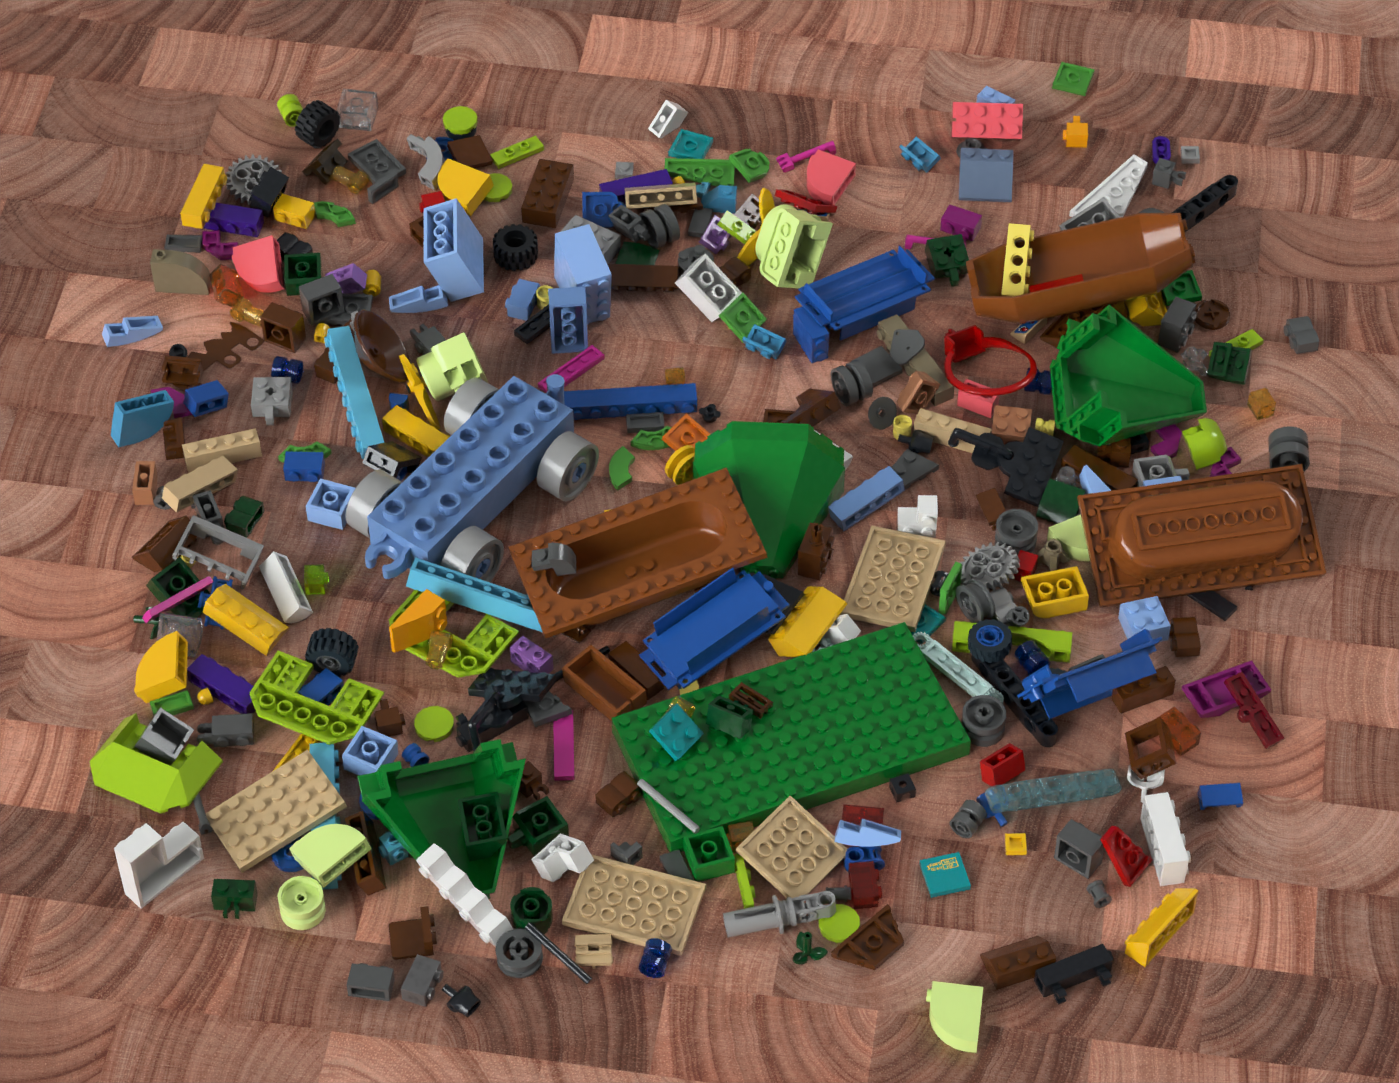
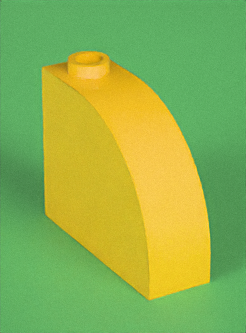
M448 158L438 173V186L440 191H442L445 202L457 198L469 216L474 213L494 187L489 174Z
M178 631L170 633L154 643L139 663L134 691L137 697H140L145 703L186 688L188 641Z

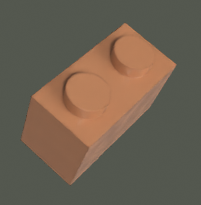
M136 461L132 489L135 505H154L153 501L158 478L155 461Z

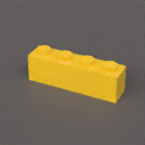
M203 164L180 213L183 226L203 229L205 223L209 221L211 210H214L217 197H220L221 189L227 182L224 167Z
M398 405L382 418L383 431L426 457L432 455L450 437L439 431L435 426L427 424L420 417L414 416L407 409H403Z

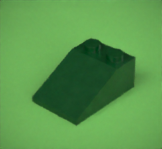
M179 557L151 578L146 586L157 600L162 603L200 580L182 558ZM208 589L204 590V593L211 594ZM200 593L172 608L170 611L188 625L203 613L204 607L198 608Z

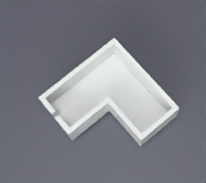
M184 822L173 827L164 837H161L146 823L142 827L137 828L128 838L120 841L114 848L125 895L141 909L204 859L200 836Z

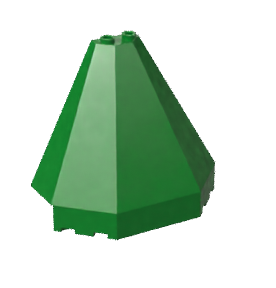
M1106 306L1098 314L1092 313L1082 323L1068 318L1066 323L1067 332L1061 336L1057 349H1059L1056 360L1052 359L1050 364L1055 427L1081 441L1100 447L1197 418L1207 412L1203 381L1112 306Z
M731 421L725 429L721 431L718 429L710 434L707 440L699 441L695 444L693 480L727 468L767 553V558L740 567L741 572L745 570L747 574L760 571L762 574L774 579H783L798 558V551L810 522L819 523L818 525L822 524L829 514L828 506L835 500H839L844 493V449L833 445V441L824 434L819 435L816 433L814 427L809 424Z
M501 739L480 743L473 754L402 769L401 761L380 765L374 773L357 776L364 804L415 860L435 843L446 851L456 867L467 874L473 886L484 893L488 899H491L490 894L495 893L506 843L490 858L469 862L458 799L498 792L508 838L526 759L517 760L513 742L502 744Z

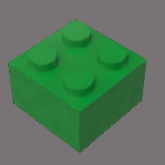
M723 826L683 836V850L695 881L701 882L735 873V857Z

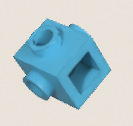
M386 832L379 837V853L387 860L390 866L408 857V851L391 832Z

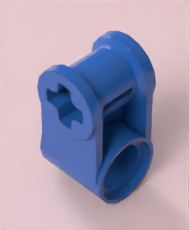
M881 846L848 848L844 861L845 870L850 873L883 869L885 861L881 858Z

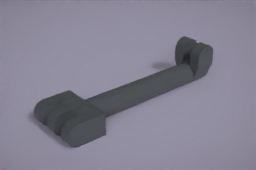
M198 793L193 802L199 818V831L203 835L205 834L204 830L208 829L209 833L213 832Z

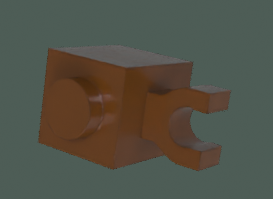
M1127 438L1113 442L1111 446H1097V457L1102 460L1110 458V465L1115 467H1129L1131 439Z
M387 699L380 700L381 710L374 711L377 731L388 737L403 734L402 726L406 725L403 713L399 714L398 706L389 708Z
M528 761L524 765L519 791L526 798L533 794V797L538 801L540 800L538 792L543 791L547 795L549 788L542 784V773Z

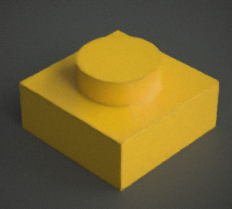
M1026 833L1005 834L1006 855L1027 854Z

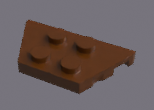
M888 904L831 951V957L876 970L904 946V939L898 930L896 920L892 916L891 907Z

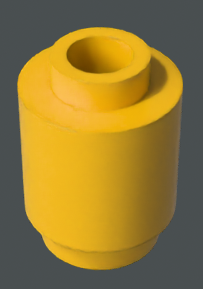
M368 270L366 272L367 279L363 293L373 295L374 297L381 292V276L376 270Z

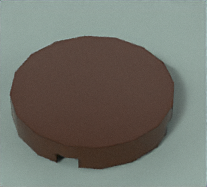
M1211 299L1210 301L1202 300L1196 305L1195 312H1197L1195 321L1201 327L1217 330L1228 324L1230 312L1228 306L1223 302Z

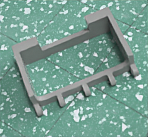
M193 515L173 553V559L176 560L179 555L190 558V564L197 561L207 565V571L209 572L214 568L225 573V579L229 580L230 576L241 581V588L245 589L261 556L264 545ZM189 534L205 539L208 534L241 548L240 555L253 560L247 573L240 572L183 547Z

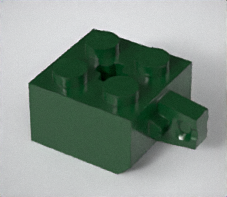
M962 234L927 240L925 254L931 274L935 279L949 278L951 287L958 286L960 281L959 275L968 273L966 261L969 260Z
M320 253L284 255L287 296L300 295L299 286L322 278Z
M548 796L522 808L513 815L512 821L515 831L508 836L507 840L511 849L522 845L527 846L532 855L535 856L560 833L569 836L568 823Z

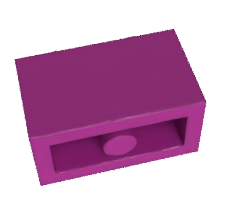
M949 204L941 217L940 231L952 235L962 234V237H965L967 240L974 241L981 229L982 215Z

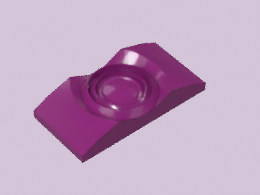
M1252 660L1182 686V690L1200 718L1221 716L1228 710L1238 706L1224 681L1240 672H1243L1259 699L1271 693V688Z

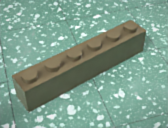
M898 314L878 322L877 336L880 340H883L889 352L894 331L898 329L909 330ZM925 348L907 364L902 365L908 376H911L917 370L925 372L941 384L930 400L934 406L954 398V386L948 382L945 373Z

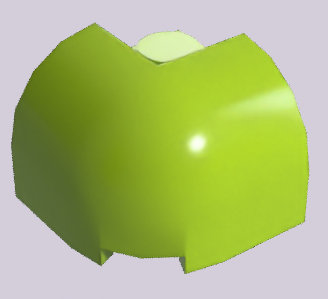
M1198 419V426L1182 431L1196 470L1220 461V457L1225 451H1228L1225 437L1217 422L1212 419Z

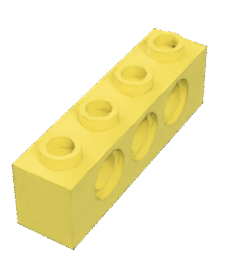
M1009 223L1002 296H1018L1028 293L1029 284H1026V277H1030L1031 266H1028V259H1032V248L1029 247L1030 241L1034 240V230H1031V225ZM1023 240L1025 245L1022 248H1017L1015 246L1016 241ZM1022 258L1023 263L1020 266H1016L1013 264L1014 259ZM1013 276H1020V283H1012L1011 279Z

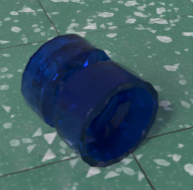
M276 356L272 364L271 377H291V383L299 384L303 375V361L296 359L289 361L286 357Z
M1037 369L1035 378L1029 385L1024 387V391L1035 392L1038 390L1040 394L1050 395L1052 390L1050 371L1043 370L1040 372Z
M1035 641L1024 642L1014 653V657L1023 666L1028 675H1031L1047 664L1050 667V660L1041 652Z
M648 939L638 966L639 971L651 978L663 977L672 952L671 945L662 939Z

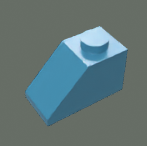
M719 185L702 196L701 203L703 208L713 209V212L717 213L729 211L735 214L737 186Z

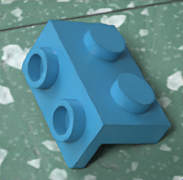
M917 136L906 147L902 144L899 146L902 151L901 156L907 161L911 160L913 166L919 171L922 169L927 173L941 159L934 150Z
M755 324L747 338L743 337L742 339L745 348L752 352L757 350L761 352L760 354L767 359L772 357L776 360L787 342L786 338Z

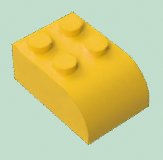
M1077 566L1021 577L1022 586L1035 616L1050 618L1087 610L1089 595Z

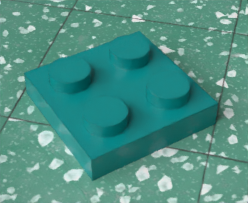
M678 704L673 705L649 730L652 736L675 761L679 760L704 734Z

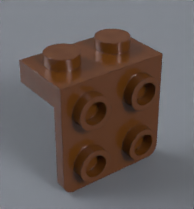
M428 906L420 907L421 919L389 923L391 955L394 960L414 958L417 954L421 956L434 955L433 945L437 944L436 931L431 932V927L435 926L434 914H429Z

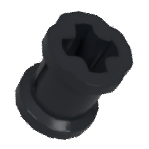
M935 572L934 582L930 586V592L933 595L940 597V589L948 576L947 572Z

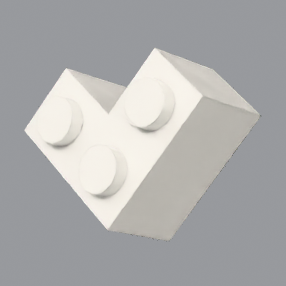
M918 495L917 507H898L897 531L925 537H936L938 517L937 495Z
M561 833L531 859L540 876L551 882L560 879L562 874L568 869L581 873L594 861L583 841Z

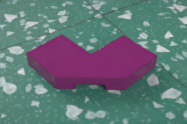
M220 230L202 231V246L204 250L219 260H232L233 247L239 246L238 242L221 243Z
M170 387L151 390V393L163 390L168 392L174 401V418L192 415L183 404L184 394Z
M1173 424L1155 430L1163 441L1151 446L1150 451L1154 456L1168 455L1170 458L1177 456L1182 435L1180 429Z
M1232 447L1227 448L1228 451H1225L1220 457L1221 460L1212 465L1210 477L1232 474L1229 468L1241 463L1242 459Z

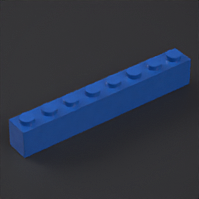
M696 383L564 391L565 405L573 409L574 420L626 417V414L697 412Z

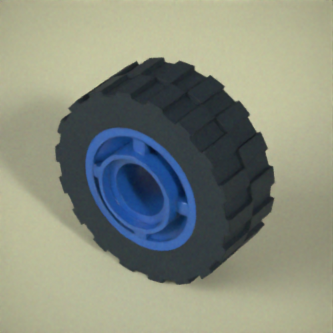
M986 619L974 624L969 630L968 649L974 658L982 662L992 663L1003 660L1009 655L1012 648L1011 630L1003 622Z

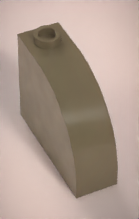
M153 249L150 265L155 292L209 295L212 284L211 275L208 268L199 259L181 251Z

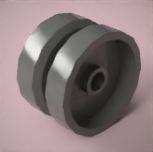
M661 204L656 206L654 210L650 209L640 213V217L649 231L650 238L647 242L651 247L657 249L664 246L666 242L672 243L679 240V224L676 216L667 204Z
M856 359L846 363L845 366L842 365L831 370L830 376L834 392L839 401L846 407L857 403L858 399L865 400L872 397V381L861 361Z
M1011 509L1003 512L996 522L995 544L997 542L1000 545L1006 543L1007 547L1012 546V549H1015L1017 555L1020 550L1032 553L1036 547L1038 534L1036 518L1030 512L1022 509Z
M978 695L969 699L963 707L961 724L970 738L971 744L979 747H988L995 745L1002 739L1006 722V709L1003 703L989 695Z

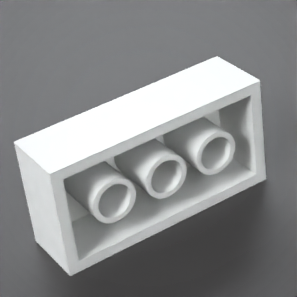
M1168 792L1144 795L1140 816L1160 886L1184 883L1186 874L1189 873L1188 863H1191L1190 852L1185 849V836L1183 833H1180V819L1174 813L1175 803L1174 800H1170Z

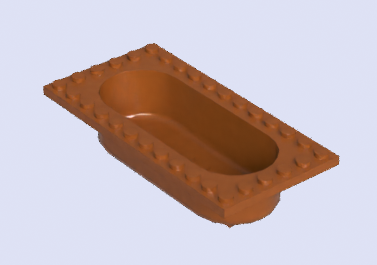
M1302 464L1084 494L1077 497L1100 608L1154 596L1163 599L1193 593L1240 588L1248 585L1254 586L1323 576L1326 574Z
M727 468L508 547L545 639L582 625L600 624L709 584L731 568L735 570L767 558L765 548ZM548 543H561L569 546L576 555V573L557 576L553 568L534 571L532 568V550L548 548Z

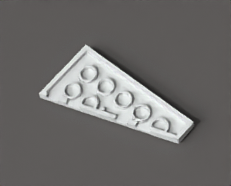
M1132 155L1072 208L1069 216H1075L1104 197L1116 213L1123 217L1147 169L1148 162L1136 155Z

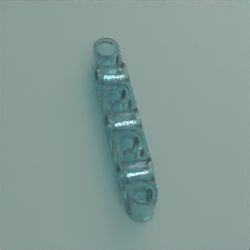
M1103 769L991 786L985 791V797L990 810L993 813L1112 796L1119 793L1122 786L1114 769Z

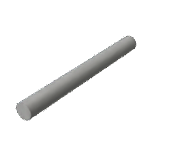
M643 779L638 781L637 785L687 828L695 834L699 832L700 827L651 785Z

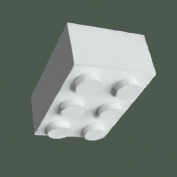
M706 254L696 259L675 282L711 322L718 319V315L742 293Z

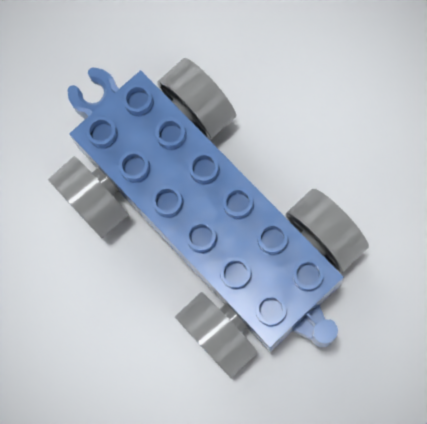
M558 374L548 376L546 379V393L541 392L515 376L500 389L481 378H471L456 391L447 407L444 417V428L451 436L408 478L402 482L384 470H375L368 474L352 493L346 509L347 524L370 538L371 545L365 553L366 567L369 569L375 567L377 558L380 555H387L394 559L391 564L383 565L382 572L385 579L397 577L406 571L407 568L411 569L416 557L491 582L502 562L504 546L499 539L483 529L536 477L540 488L567 502L573 500L585 489L596 470L599 459L598 447L574 433L573 409L565 405L564 378Z

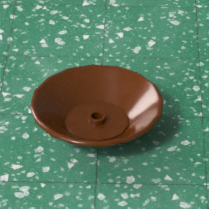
M361 310L356 313L354 319L355 348L362 363L372 372L392 381L400 383L407 381L408 378L399 355L404 354L409 362L410 359L404 344L396 332L383 318L372 311Z

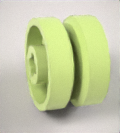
M307 876L292 877L279 888L277 897L281 918L287 926L296 930H307L315 927L323 920L326 907L322 886L317 880Z

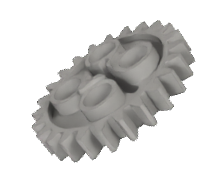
M252 154L249 159L245 155V160L238 158V163L233 161V167H228V172H226L227 190H230V195L235 194V200L241 198V203L247 200L248 205H250L251 191L261 181L262 173L268 171L270 167L281 173L282 170H279V165H274L273 160L268 162V157L261 159V155H259L258 158H255Z
M990 542L987 547L982 544L981 549L975 547V552L969 551L970 556H964V562H960L962 564V585L966 586L970 579L976 578L988 590L992 589L993 591L996 590L997 586L1003 588V583L1009 584L1008 579H1014L1013 574L1018 573L1017 568L1020 567V560L1015 549L1013 550L1012 546L1007 547L1006 543L1000 545L999 542L995 546Z

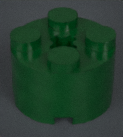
M527 887L520 890L519 894L512 897L510 903L513 927L515 929H524L530 922L539 931L546 934L553 922L552 900L550 896L545 894L542 889L536 887Z

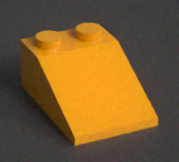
M426 589L389 627L392 652L396 653L421 643L443 631L447 626L445 599Z

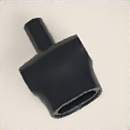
M914 430L911 437L899 434L898 442L909 444L908 449L917 454H930L934 436L928 435L921 430Z
M445 984L442 988V991L451 997L447 1002V1007L452 1012H459L469 1017L481 1004V1000L466 985L458 992L448 984Z

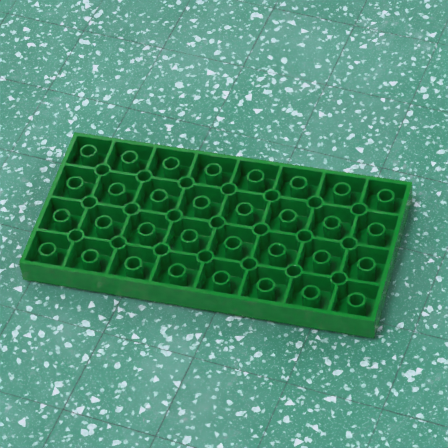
M905 622L611 718L612 733L634 779L637 782L640 779L645 780L700 827L699 832L723 826L727 837L759 826L789 796L794 798L805 810L887 783L891 778L908 773L911 775L970 754L971 744L970 738ZM742 682L771 700L773 707L771 709L768 708V712L764 713L761 719L753 714L751 730L740 739L707 725L706 719L708 704L718 695L729 699V694ZM754 698L755 701L764 706V704ZM678 704L704 734L679 760L675 761L652 736L649 730L673 705ZM642 789V796L668 851L672 852L679 849L680 852H683V836L693 834V832Z

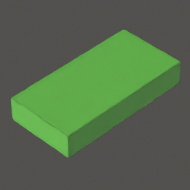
M188 690L150 701L153 715L156 714L160 707L171 715L194 709Z

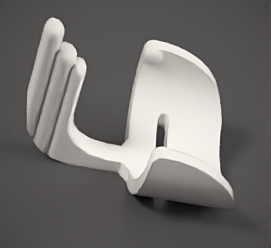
M1128 765L1127 779L1132 785L1142 789V803L1144 795H1147V790L1157 788L1163 784L1165 769L1148 776L1147 782H1143L1145 778L1140 779L1131 769V765Z

